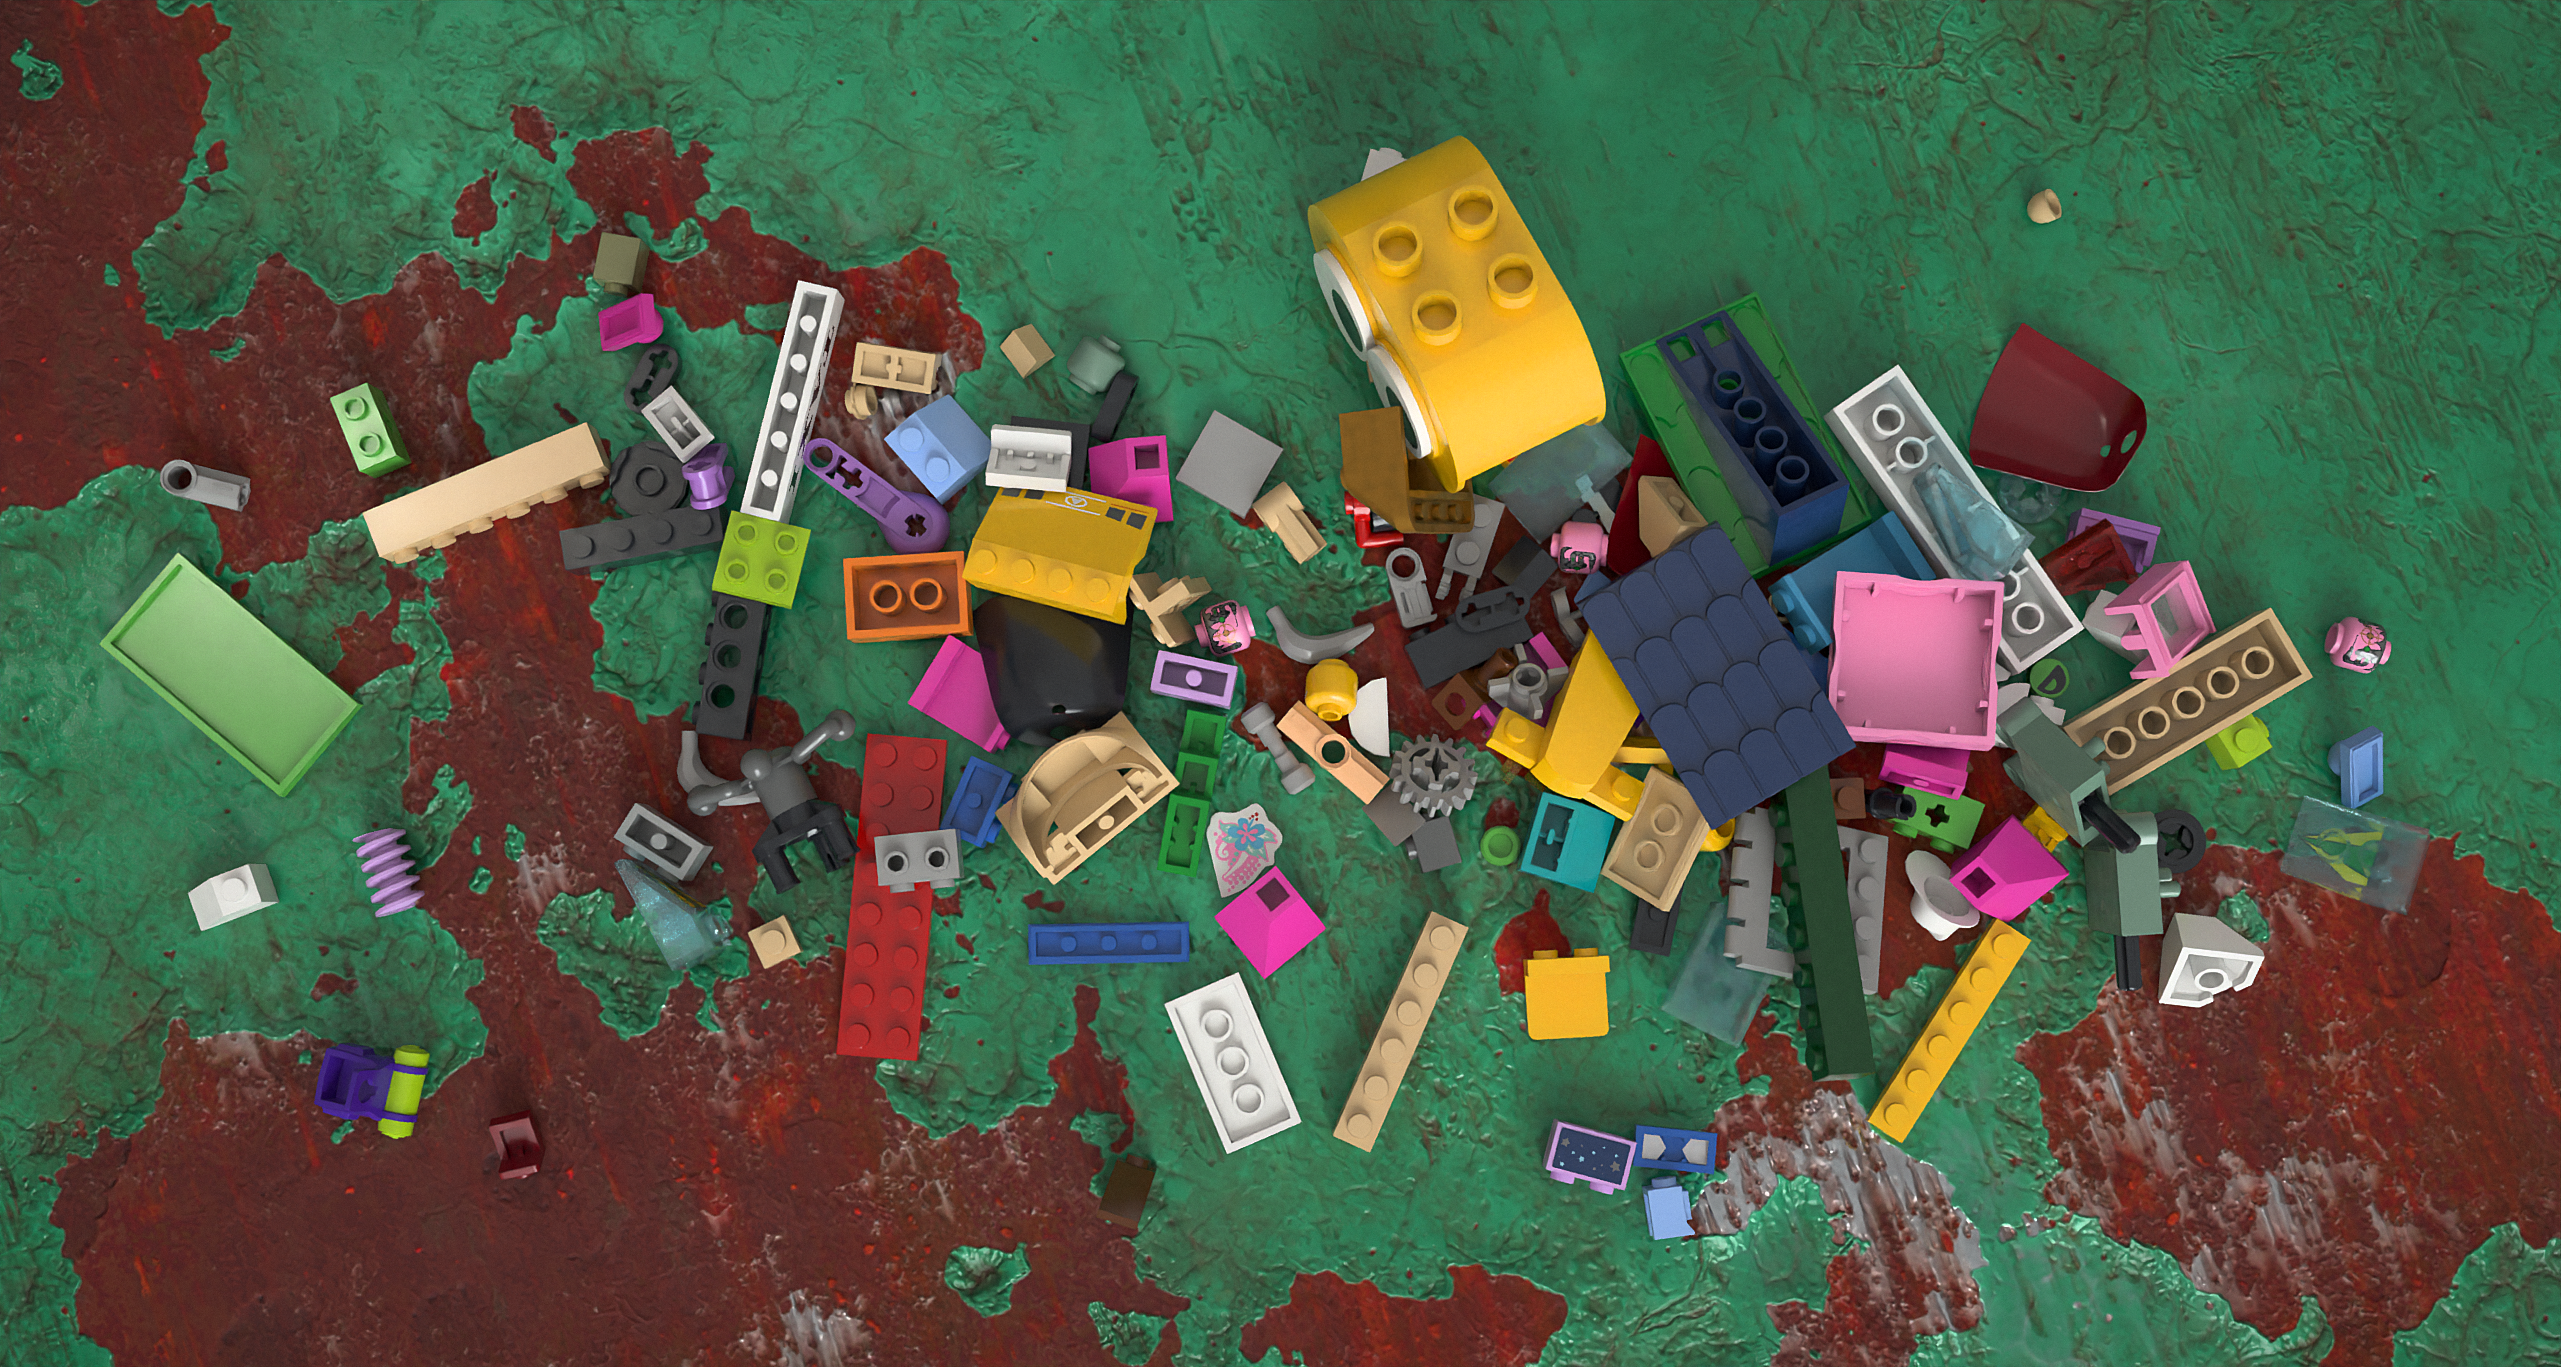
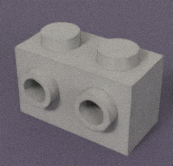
M642 803L634 804L614 838L625 844L623 850L642 862L645 858L659 865L656 870L658 873L675 883L679 879L692 881L714 847L651 806Z
M960 829L874 837L878 885H890V893L915 891L914 883L930 881L931 889L955 887L954 879L965 878Z

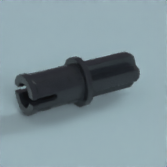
M1879 787L1875 790L1864 789L1865 811L1877 819L1893 817L1907 821L1909 820L1908 816L1912 818L1916 813V800L1911 795L1896 794L1884 787Z

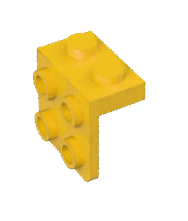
M1596 947L1574 949V956L1558 957V950L1533 951L1534 959H1523L1528 1035L1532 1039L1593 1037L1607 1034L1609 1023L1605 972H1610L1608 955H1598V948Z

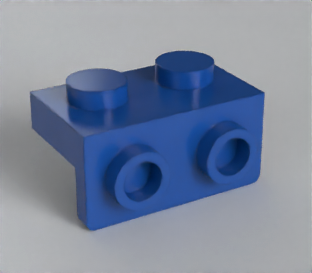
M971 755L939 829H960L961 839L980 848H985L987 842L994 844L1002 828V823L998 820L995 812L1015 797L1019 788V784L1014 783L1016 774Z

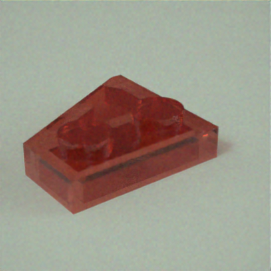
M2106 518L2037 560L2061 596L2076 594L2081 590L2095 591L2105 589L2106 583L2122 580L2129 585L2139 578L2113 524Z

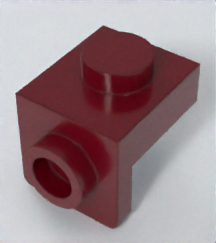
M531 1109L492 1118L489 1129L501 1159L498 1170L500 1179H524L538 1172L541 1169L546 1149Z

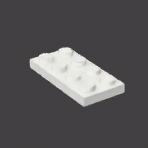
M1239 972L1164 1004L1227 1154L1302 1122Z

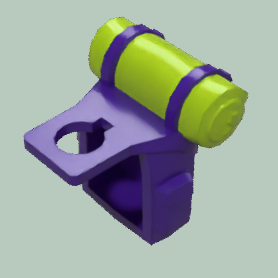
M340 1043L338 1046L329 1047L326 1049L320 1069L314 1104L322 1107L323 1113L345 1120H357L360 1116L378 1121V1130L382 1134L395 1139L411 1136L414 1123L418 1119L417 1111L425 1075H428L430 1053L416 1045L398 1047L393 1056L377 1055L374 1052V1048L355 1043Z

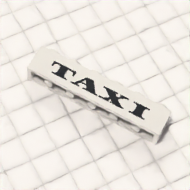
M798 280L740 510L741 513L789 524L804 465L803 455L805 447L810 441L845 301L837 289Z

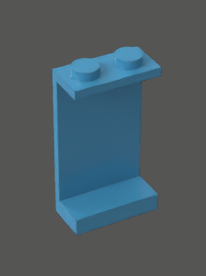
M1892 510L1867 528L1791 574L1785 575L1768 587V590L1772 595V601L1777 610L1784 614L1792 625L1797 641L1812 656L1834 642L1830 637L1833 581L1837 571L1890 574L1919 581H1931L1937 578V576L1894 510Z

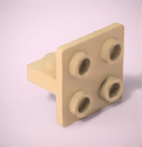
M1156 572L1132 575L1129 585L1131 589L1128 591L1129 596L1140 610L1146 611L1153 622L1150 624V628L1160 643H1166L1171 648L1191 643L1197 639L1195 632L1181 611L1212 591L1205 577L1191 579L1187 575L1181 579L1175 577L1163 584Z

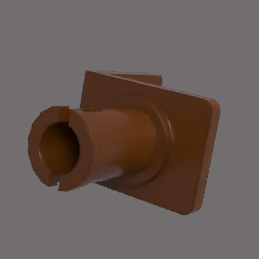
M1505 647L1498 648L1485 664L1482 663L1458 672L1432 700L1433 706L1454 730L1461 729L1483 705L1495 701L1488 694V680L1506 677L1518 665L1517 657ZM1451 693H1458L1464 698L1466 707L1463 714H1454L1448 707V697Z

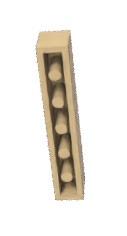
M585 422L362 513L379 557L392 562L395 561L396 564H401L416 559L419 556L418 551L430 546L438 549L456 542L455 536L467 531L475 534L493 527L492 521L504 516L512 519L530 512L529 506L541 501L549 504L562 500L568 496L566 491L578 486L586 489L599 485L605 481L603 476L610 474L611 464L597 429Z
M1433 911L1428 912L1333 1127L1332 1135L1367 1152H1371L1469 929L1468 927Z

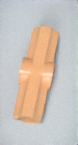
M1300 700L1276 726L1366 805L1369 804L1390 779L1356 750L1345 737L1334 731ZM1337 742L1341 744L1345 752L1343 760L1335 764L1325 761L1321 752L1326 743Z

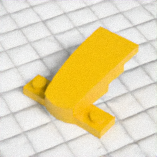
M1589 626L1580 651L1572 660L1568 671V678L1564 682L1562 690L1555 697L1546 728L1504 707L1499 713L1485 745L1529 768L1530 772L1551 790L1567 797L1583 798L1628 822L1635 813L1646 784L1610 765V762L1628 735L1640 710Z

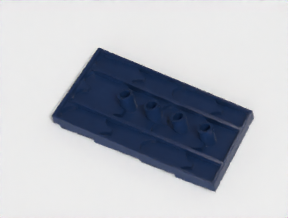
M1714 520L1576 603L1711 830L1716 829L1728 822V820L1733 819L1764 801V799L1800 780V778L1807 776L1838 756L1857 747L1717 520Z

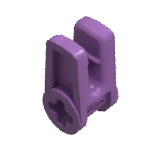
M726 443L706 445L682 467L683 477L689 480L692 490L690 502L694 509L714 508L727 500L735 473L731 466H723L728 455Z

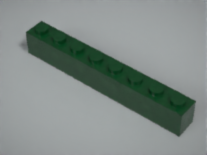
M1826 764L1770 797L1771 805L1768 810L1769 823L1775 829L1777 843L1774 850V858L1777 866L1781 869L1783 882L1780 897L1783 906L1787 909L1788 915L1787 942L1793 948L1795 961L1793 982L1796 988L1799 989L1800 994L1799 1022L1806 1033L1807 1048L1805 1051V1062L1807 1068L1812 1073L1813 1082L1860 1079L1876 1072L1829 772Z

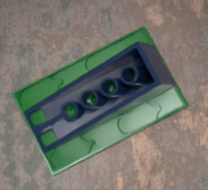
M1757 291L1619 354L1618 362L1623 370V375L1644 412L1647 424L1677 477L1682 491L1708 524L1714 520L1718 521L1754 580L1871 525L1872 516Z

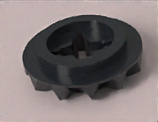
M2170 809L2155 813L2154 816L2158 828V868L2168 867L2172 873H2182L2195 867L2202 859L2206 848V836L2200 822L2194 816L2182 810ZM2178 831L2177 841L2186 850L2171 848L2166 852L2167 842L2160 834L2171 835Z

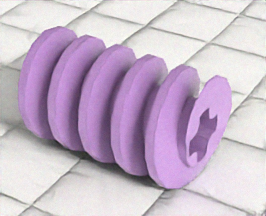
M383 829L364 834L352 840L356 843H366L356 851L357 857L371 858L361 866V870L364 873H375L374 876L366 881L367 888L380 889L371 896V902L385 904L375 912L376 917L387 916L410 909L416 905L415 901L425 895L424 891L411 890L410 886L420 880V876L406 875V870L416 863L415 860H402L401 855L411 849L410 845L397 844L396 840L406 834L405 829Z

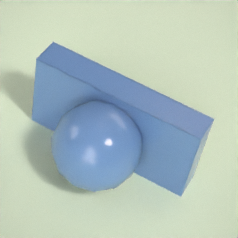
M2372 725L2345 740L2336 742L2330 748L2327 756L2329 767L2337 776H2341V804L2353 810L2383 794L2382 731Z

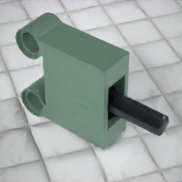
M2026 696L1996 717V734L2009 748L2018 751L2003 762L2004 770L2016 786L2025 791L2082 847L2099 834H2102L2122 854L2133 853L2137 849V846L2141 843V837L2111 808L2105 776L2111 772V768L2104 760L2097 762L2093 760V758L2106 749V745L2100 737L2095 736L2079 747L2041 711L2034 701Z
M2115 809L2113 811L2141 837V843L2133 853L2122 854L2102 834H2099L2083 846L2089 929L2113 934L2117 987L2122 991H2135L2142 987L2139 935L2163 934L2161 898L2178 897L2181 893V887L2179 882L2172 881L2171 869L2168 867L2158 868V828L2154 814L2151 811L2128 813L2125 809Z

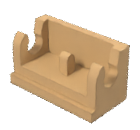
M857 342L852 382L931 394L932 390L937 388L936 371L937 367L939 368L941 365L942 354L870 342Z

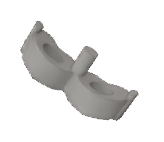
M1566 586L1550 593L1551 603L1561 631L1569 643L1577 649L1582 646L1585 635L1574 620L1583 617L1580 610L1570 613L1565 592Z

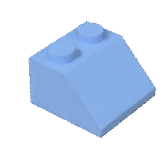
M949 394L914 412L884 438L887 444L941 505L946 503L987 467L991 451L990 439Z

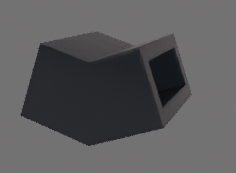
M1523 535L1493 569L1492 574L1495 580L1504 587L1513 585L1521 587L1531 599L1559 565L1540 546Z

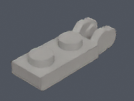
M1473 494L1475 511L1473 529L1471 532L1453 534L1442 566L1444 572L1435 598L1444 600L1445 596L1448 595L1453 572L1468 577L1465 587L1462 588L1459 601L1461 602L1463 599L1472 596L1476 581H1479L1505 504Z

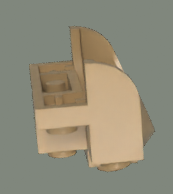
M1121 711L1101 728L1089 731L1083 729L1078 734L1064 739L1048 749L1033 764L1029 772L1021 778L1022 784L1015 797L998 809L995 814L1017 847L1043 878L1047 877L1055 885L1180 783ZM1132 768L1124 776L1118 771V769ZM1054 821L1059 828L1048 836L1050 827Z

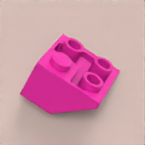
M1166 435L1125 438L1088 448L1092 493L1157 508L1158 513L1155 523L1174 521Z
M2012 814L1952 863L1949 881L1976 909L2009 923L2068 876L2070 871Z
M1277 866L1273 867L1214 916L1264 979L1326 929Z

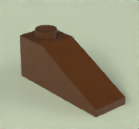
M1128 1153L1126 1159L1118 1157L1098 1209L1097 1218L1134 1230L1137 1229L1157 1171L1156 1168L1149 1166L1150 1159L1133 1153Z

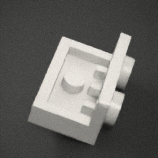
M994 424L991 429V451L985 472L986 485L1003 488L1066 492L1071 467L1072 433L1065 430Z

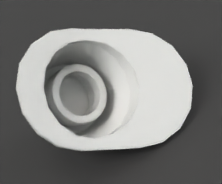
M1916 850L1910 853L1905 861L1906 873L1915 888L1910 904L1911 913L1915 920L1939 941L1947 939L1960 927L1971 928L1977 925L1980 919L1979 911L1949 881L1951 872L1949 867L1937 856L1929 852Z

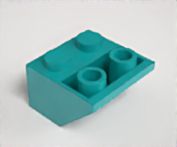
M1545 792L1539 793L1516 870L1594 893L1616 816Z

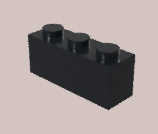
M1511 594L1506 597L1504 603L1494 607L1496 612L1508 609L1511 615H1517L1519 605ZM1489 608L1478 610L1469 615L1465 613L1462 615L1463 621L1470 620L1473 626H1478L1479 618L1490 614ZM1454 614L1443 619L1446 626L1434 632H1431L1428 626L1409 635L1408 640L1410 643L1404 646L1403 651L1424 692L1453 678L1460 671L1487 662L1498 648L1505 647L1512 650L1514 649V644H1524L1534 636L1525 617L1510 625L1478 634H1468L1458 628L1455 623Z

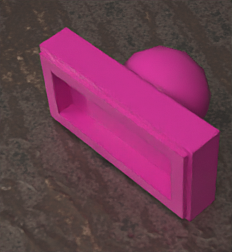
M638 294L598 313L602 351H617L636 342L641 344L652 343L663 332L664 321L662 315L654 307L653 294Z

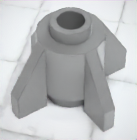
M1522 643L1514 644L1513 654L1518 659V665L1511 671L1508 677L1488 680V694L1503 708L1507 707L1528 720L1542 718L1545 703L1564 685L1568 678L1567 666L1549 669L1545 675L1539 666L1527 663Z

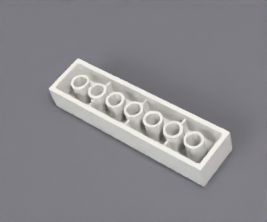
M1899 365L1849 397L1823 417L1888 511L1894 510L1934 571L1937 580L1949 578L2004 582L2001 641L1996 654V663L2011 673L2010 676L2021 673L2085 629Z

